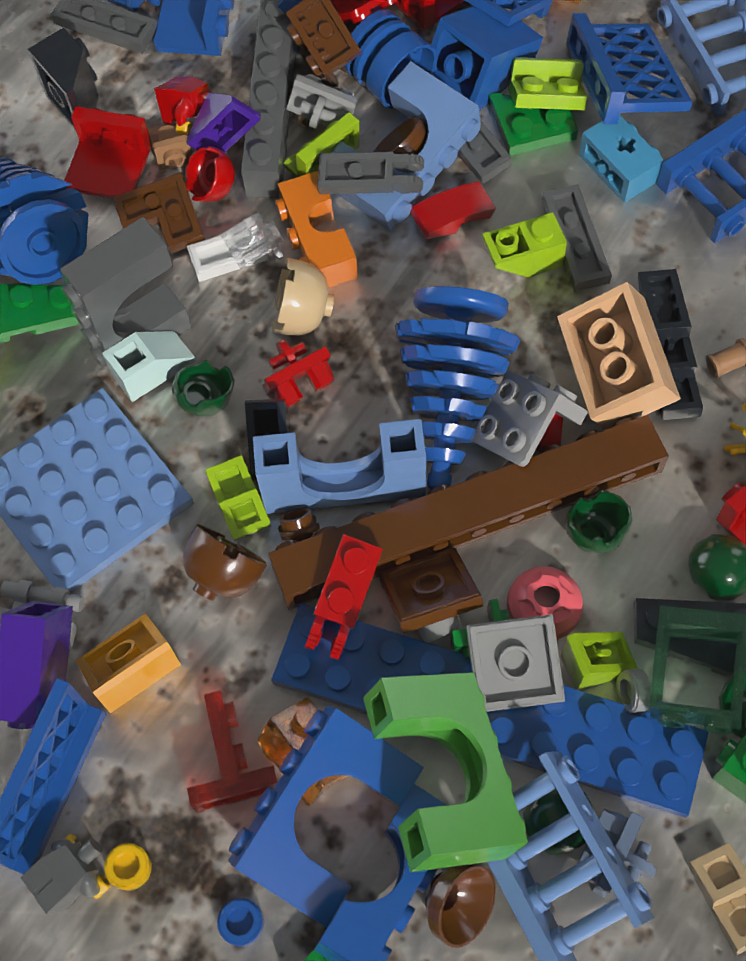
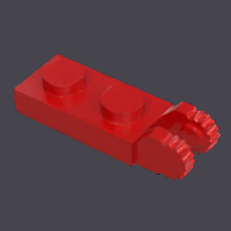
M343 534L313 615L316 617L305 648L314 650L315 646L318 645L322 635L321 629L326 619L341 625L338 635L334 638L330 648V657L339 660L350 629L353 630L381 556L382 548Z

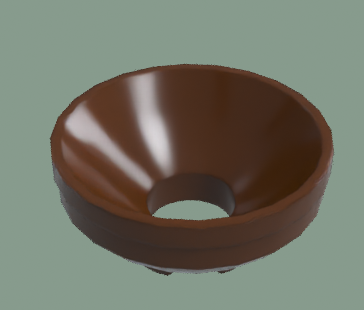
M418 116L409 118L391 131L373 152L418 155L426 144L427 128Z
M477 863L453 866L444 872H440L433 878L429 893L425 897L428 924L432 934L447 946L460 948L468 945L481 933L488 922L495 902L496 888L493 875L487 868Z

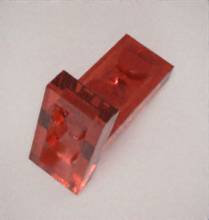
M221 690L204 694L221 779L187 788L190 806L196 813L260 797L267 788L274 789L279 781L274 765L242 773L241 770L247 769L249 766L243 742L235 743L232 728L239 727L234 701L226 702Z

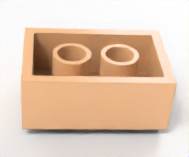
M626 282L557 316L591 420L607 430L624 418L634 417V419H637L681 399L645 298L630 283Z

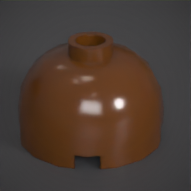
M197 524L190 533L183 549L182 563L185 572L196 582L192 589L212 601L215 600L217 595L226 598L242 596L255 586L267 566V562L248 548L238 542L234 544L225 539V535L201 524Z

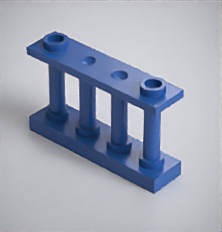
M746 109L663 162L657 181V186L665 194H668L678 186L680 188L685 187L716 218L710 240L714 244L725 236L733 237L746 224V180L723 158L733 150L735 152L740 151L746 156ZM704 169H713L744 200L728 209L696 175Z

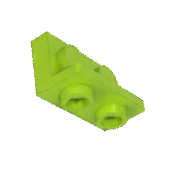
M515 57L512 62L509 94L515 108L586 110L588 96L581 84L583 62L576 59Z
M349 112L339 121L331 122L327 128L312 140L306 142L297 152L285 160V169L295 178L318 171L320 154L331 153L341 141L356 150L359 148V120Z

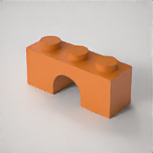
M318 170L278 183L280 199L275 200V206L280 220H287L290 228L286 229L290 245L293 250L299 249L302 255L298 260L310 263L321 270L327 279L329 288L358 278L357 258L344 228L332 232H321L315 229L320 224L333 220L330 194H320L318 190Z

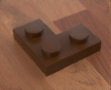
M181 172L113 197L123 229L142 217L151 226L160 223L171 253L187 248V245L205 240Z

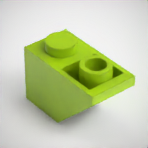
M553 212L482 233L483 242L496 269L529 278L563 267L567 241Z

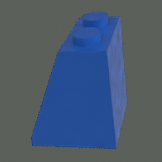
M475 6L440 18L431 43L437 54L436 65L432 75L477 104L480 111L489 103V94H500L509 87L513 59L515 57L536 58L544 37L521 20L507 27Z

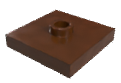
M451 548L378 573L382 588L403 634L484 606L482 596L456 548Z

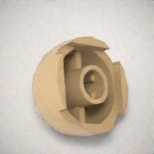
M286 258L285 264L287 269L290 270L282 269L274 304V309L276 308L279 311L278 321L272 320V332L301 336L311 333L318 328L323 316H331L334 294L328 293L327 279L316 266L301 260Z

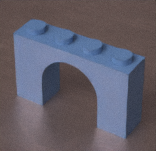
M411 61L388 86L392 107L409 118L418 116L427 128V142L418 154L424 159V169L419 172L403 173L395 169V175L419 176L423 180V190L418 193L402 194L394 191V193L338 194L389 231L397 222L401 223L408 217L414 202L420 195L424 196L431 190L437 175L443 168L447 169L454 163L459 149L466 141H472L481 127L477 104ZM341 141L331 153L358 152Z
M421 419L379 423V447L368 456L342 463H321L303 457L298 450L295 432L253 437L256 478L266 513L272 514L288 512L298 508L318 509L426 496V452Z

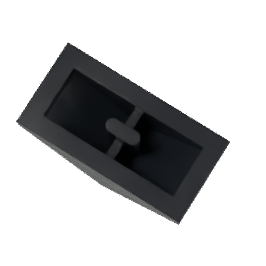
M285 399L245 400L251 478H256L253 437L290 433V420Z

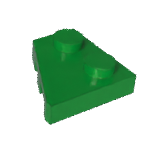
M489 94L490 109L510 156L577 139L578 129L570 110L515 108L510 95Z

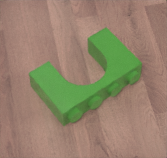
M456 673L381 678L363 697L374 739L423 736L433 739L445 746L455 756L463 770L466 781V795L462 804L419 808L398 826L410 872L504 860L528 843L525 834V824L519 815L511 790V780L505 771L498 749V739L492 730L485 708L484 695L479 689L475 674Z

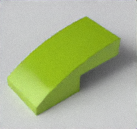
M242 455L205 469L211 488L234 541L271 526V522Z

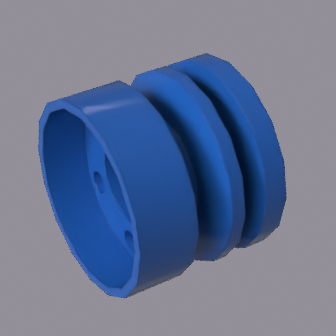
M378 10L367 16L352 32L351 36L362 54L343 66L344 70L349 75L355 77L359 84L367 87L369 93L382 105L393 109L388 86L410 61L432 75L436 65L437 54L433 46L419 34L411 31L410 26L401 21L395 13L390 10Z

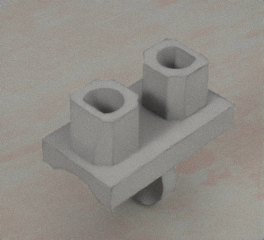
M298 74L295 78L286 110L309 118V126L317 128L319 123L328 126L335 120L339 121L349 112L353 115L358 98L354 97L353 91L343 87L336 90L323 85L321 79L308 74L304 77Z

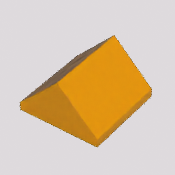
M146 613L75 660L92 692L109 713H112L181 665L168 642Z

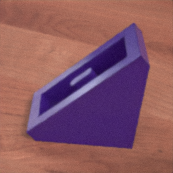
M208 92L188 135L187 145L196 150L206 146H215L226 152L261 119V114L233 96Z

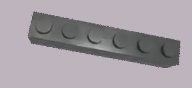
M260 0L248 106L259 112L261 119L245 133L241 172L246 197L280 198L278 183L284 182V162L286 160L290 111L286 110L290 99L291 89H293L297 44L287 29V26L292 22L287 14L277 7L280 0Z

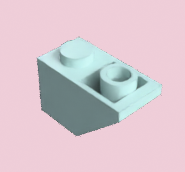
M175 331L135 332L102 353L111 375L131 402L174 376L183 367L196 362L194 355Z

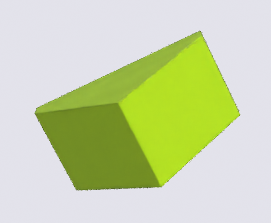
M623 632L572 633L566 637L561 652L575 689L580 691L615 680L623 670L638 669Z

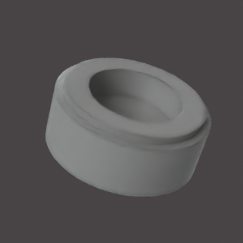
M457 615L424 626L418 631L424 643L427 642L429 644L450 634L453 630L460 629L462 622Z
M639 668L623 670L616 681L618 701L625 705L626 711H629V713L645 712L650 708L652 702V687L649 677L645 671Z

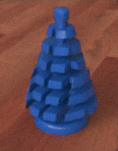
M0 156V274L32 285L52 283L63 277L60 268L84 254L87 247L89 213L82 210V208L87 207L79 191L73 188L67 190L65 186L72 185L71 183L56 178L52 174L36 170L39 168L17 164L8 157Z
M450 286L417 289L414 293V306L421 313L440 319L420 318L421 321L408 319L399 321L394 326L396 338L400 342L410 345L400 349L402 363L406 364L407 367L419 370L409 371V373L405 374L407 388L414 389V391L439 396L438 398L431 396L411 398L413 413L436 418V422H422L424 438L433 440V447H425L426 462L432 463L431 472L428 473L427 486L431 490L444 484H448L451 487V465H461L466 456L465 452L454 450L455 443H472L477 432L475 428L458 425V420L479 421L487 410V406L474 404L473 401L461 398L474 400L492 398L499 384L487 378L499 377L506 372L510 362L502 356L513 354L520 342L519 337L510 332L481 324L499 321L508 312V301L493 293Z

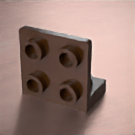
M303 0L286 12L292 22L287 26V29L303 53L308 50L311 53L305 58L315 75L321 79L322 83L328 80L334 88L339 82L333 73L361 55L362 52L330 0Z

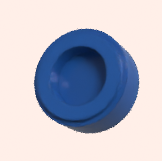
M236 898L230 900L219 912L217 919L218 931L222 938L231 945L237 947L251 945L262 934L264 928L263 913L249 899Z

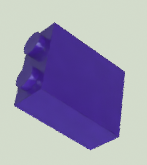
M31 601L2 613L0 627V721H8V727L13 729L34 728L56 679L66 681L73 606Z

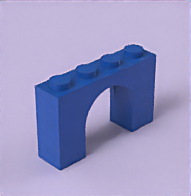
M326 706L323 712L317 710L310 718L304 730V733L308 735L299 750L293 748L285 757L279 769L283 773L282 777L274 789L269 787L263 792L254 808V811L258 813L248 829L243 827L239 830L228 850L232 853L228 862L235 869L325 927L328 926L351 886L307 857L301 850L294 832V815L302 795L310 786L325 777L348 775L389 802L401 806L424 769L422 765L385 740L374 739L373 733L339 709Z

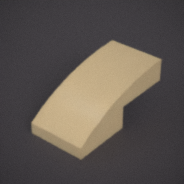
M728 843L690 861V867L717 923L737 956L746 951V868L732 845Z

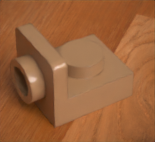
M176 122L148 129L160 171L187 164L192 155L191 148L187 145V135H178L176 132Z

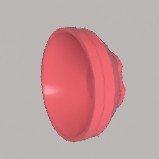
M547 566L531 568L518 576L510 587L507 596V611L510 620L553 614L556 640L567 636L573 631L581 617L583 601L580 589L576 582L560 569ZM550 586L557 591L559 601L552 607H543L536 602L534 592L539 587Z

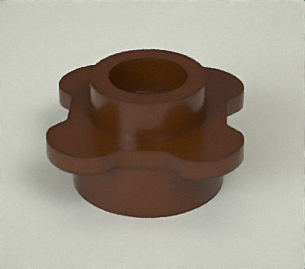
M309 508L294 509L284 513L279 518L281 525L278 526V531L281 533L282 540H297L300 542L310 538L313 532L320 529L319 523L316 522V516L312 515Z

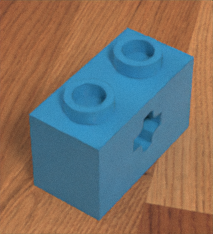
M621 115L619 116L618 124H603L601 121L583 132L579 156L624 203L657 183L664 159L657 148L650 146L638 134L635 126L627 122Z

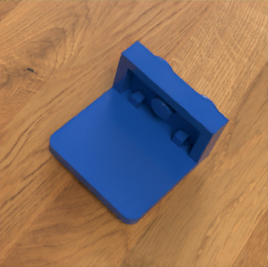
M163 0L154 38L155 49L158 52L221 56L224 38L228 37L229 12L234 8V0Z

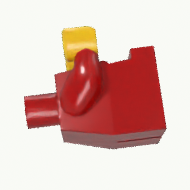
M176 76L154 88L163 123H173L176 121L177 134L188 136L194 124L187 121V118L198 116L208 92L212 93L208 88V84L192 76Z

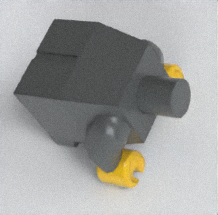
M68 834L63 840L55 841L51 846L52 852L39 859L20 877L46 914L68 909L81 894L98 899L110 888L109 881L104 883L106 877L103 874L97 875L99 869L93 862L102 852V847L95 839L90 838L81 846L80 841L75 843L74 840L77 837L74 834Z

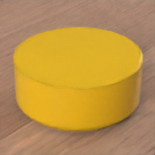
M123 843L113 848L108 854L104 865L108 881L115 887L125 891L135 890L144 885L152 869L148 853L133 843Z

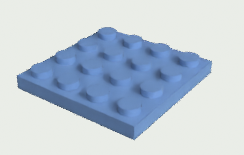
M103 388L0 457L1 518L53 588L69 589L70 593L194 504L192 497Z

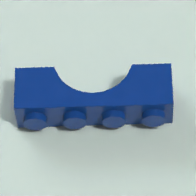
M416 784L413 785L384 832L392 843L398 859V876L393 890L386 896L372 902L359 903L344 900L314 951L329 961H387L392 949L385 945L394 929L399 933L403 932L415 911V908L409 905L410 900L417 889L422 893L427 890L438 870L410 872L398 826L419 808L446 806L447 804Z

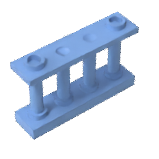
M661 0L660 7L657 9V18L660 26L666 28L702 90V97L706 105L711 106L717 118L724 116L730 95L746 90V75L724 81L717 68L746 59V44L709 55L702 42L736 31L743 33L746 38V0H692L679 4L677 0ZM721 6L728 8L733 17L695 30L687 18Z
M560 751L545 752L539 756V759L547 772L513 792L518 811L556 788L570 813L528 837V843L507 859L487 863L538 960L577 961L573 954L574 945L625 916H628L634 928L654 918L650 911L652 901L644 886L638 881H633L577 781L580 779V774L573 761L568 756H563ZM580 830L593 855L542 885L535 883L526 867L528 866V860ZM603 872L617 898L565 928L561 925L558 926L549 909L551 908V902Z

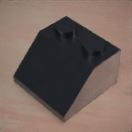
M62 28L28 48L46 97L75 130L71 119L75 106L89 109L96 108L99 95L94 82L98 78L91 65L87 62L86 58L90 57V54L84 42L79 37L74 39L65 28Z

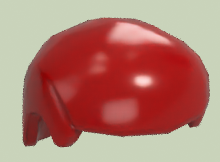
M215 146L199 148L189 158L186 167V185L188 190L194 195L192 200L197 202L220 201L230 192L235 181V170L230 158L224 151Z

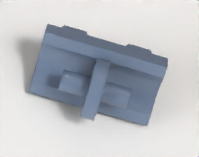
M604 809L599 816V821L614 844L633 881L636 882L639 876L653 879L657 868L646 861L652 846L640 841L635 853L629 852L644 817L633 811L626 817L620 813ZM585 847L578 863L593 855L589 847ZM603 872L588 880V882L595 885L592 892L605 898L607 893L611 892L612 888Z

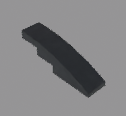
M677 270L638 272L639 293L645 298L681 398L674 403L660 408L662 420L701 417L703 404L695 378L698 366L689 337L692 326Z

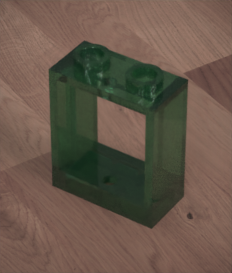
M660 606L649 699L651 719H658V724L671 728H684L685 723L704 725V730L718 734H729L731 729L741 730L746 680V614ZM671 637L737 644L731 710L664 702Z

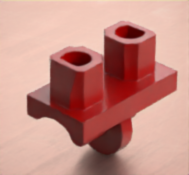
M283 339L276 343L279 354L269 359L268 362L273 370L284 364L286 367L265 378V383L262 384V387L267 396L273 393L275 399H285L288 408L303 399V395L295 383L297 379L306 375L315 392L334 382L335 379L328 364L331 354L327 347L324 346L297 361V357L307 352L305 345L300 342L290 348Z

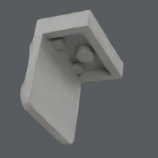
M507 370L483 418L475 429L477 432L473 442L520 467H524L529 463L555 414L581 425L588 411L574 403L578 396L567 389L556 385L554 390L549 389L550 383L533 374H530L528 379Z

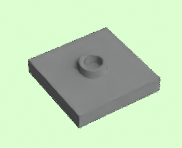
M553 614L466 625L472 673L475 674L479 689L484 695L487 712L565 702Z

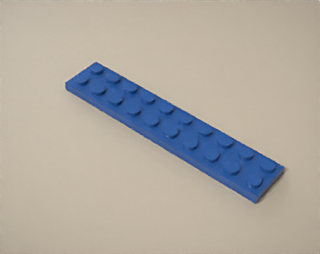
M300 603L271 681L274 685L367 715L363 697L381 678L472 673L470 658L464 659L462 653L430 643L427 644V642L424 643V641L360 621H356L353 630L350 629L339 660L330 657V648L334 638L338 635L341 625L326 619L321 629L322 635L318 645L315 646L314 650L305 648V644L316 617L313 615L315 607ZM564 685L565 702L487 712L492 730L498 739V749L502 759L546 773L547 771L539 756L545 752L560 751L563 756H568L578 769L580 779L577 782L579 784L680 817L687 818L689 816L709 731L647 711L629 713V711H626L624 704Z

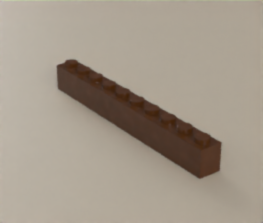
M648 415L637 419L627 417L615 423L612 428L599 433L597 430L588 431L569 444L563 446L561 444H552L544 448L538 455L531 457L529 463L524 467L508 461L500 469L489 473L487 471H478L468 476L464 482L451 487L448 484L437 486L430 490L428 495L418 499H401L385 511L376 514L374 512L360 514L352 520V523L341 527H324L318 530L313 537L300 542L297 540L283 542L276 547L275 551L268 553L287 608L291 610L298 607L300 603L307 604L320 598L343 534L383 549L372 577L374 579L379 577L378 573L451 548L464 546L572 506L579 497L587 500L594 497L599 490L612 491L661 473L669 455Z

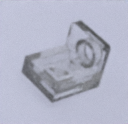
M259 212L220 234L240 269L273 251L277 259L284 256L278 243L284 241L273 221L266 224Z

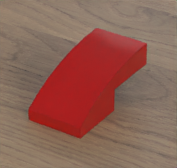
M478 181L433 195L412 206L410 214L425 238L430 239L456 234L462 223L491 218L496 207Z

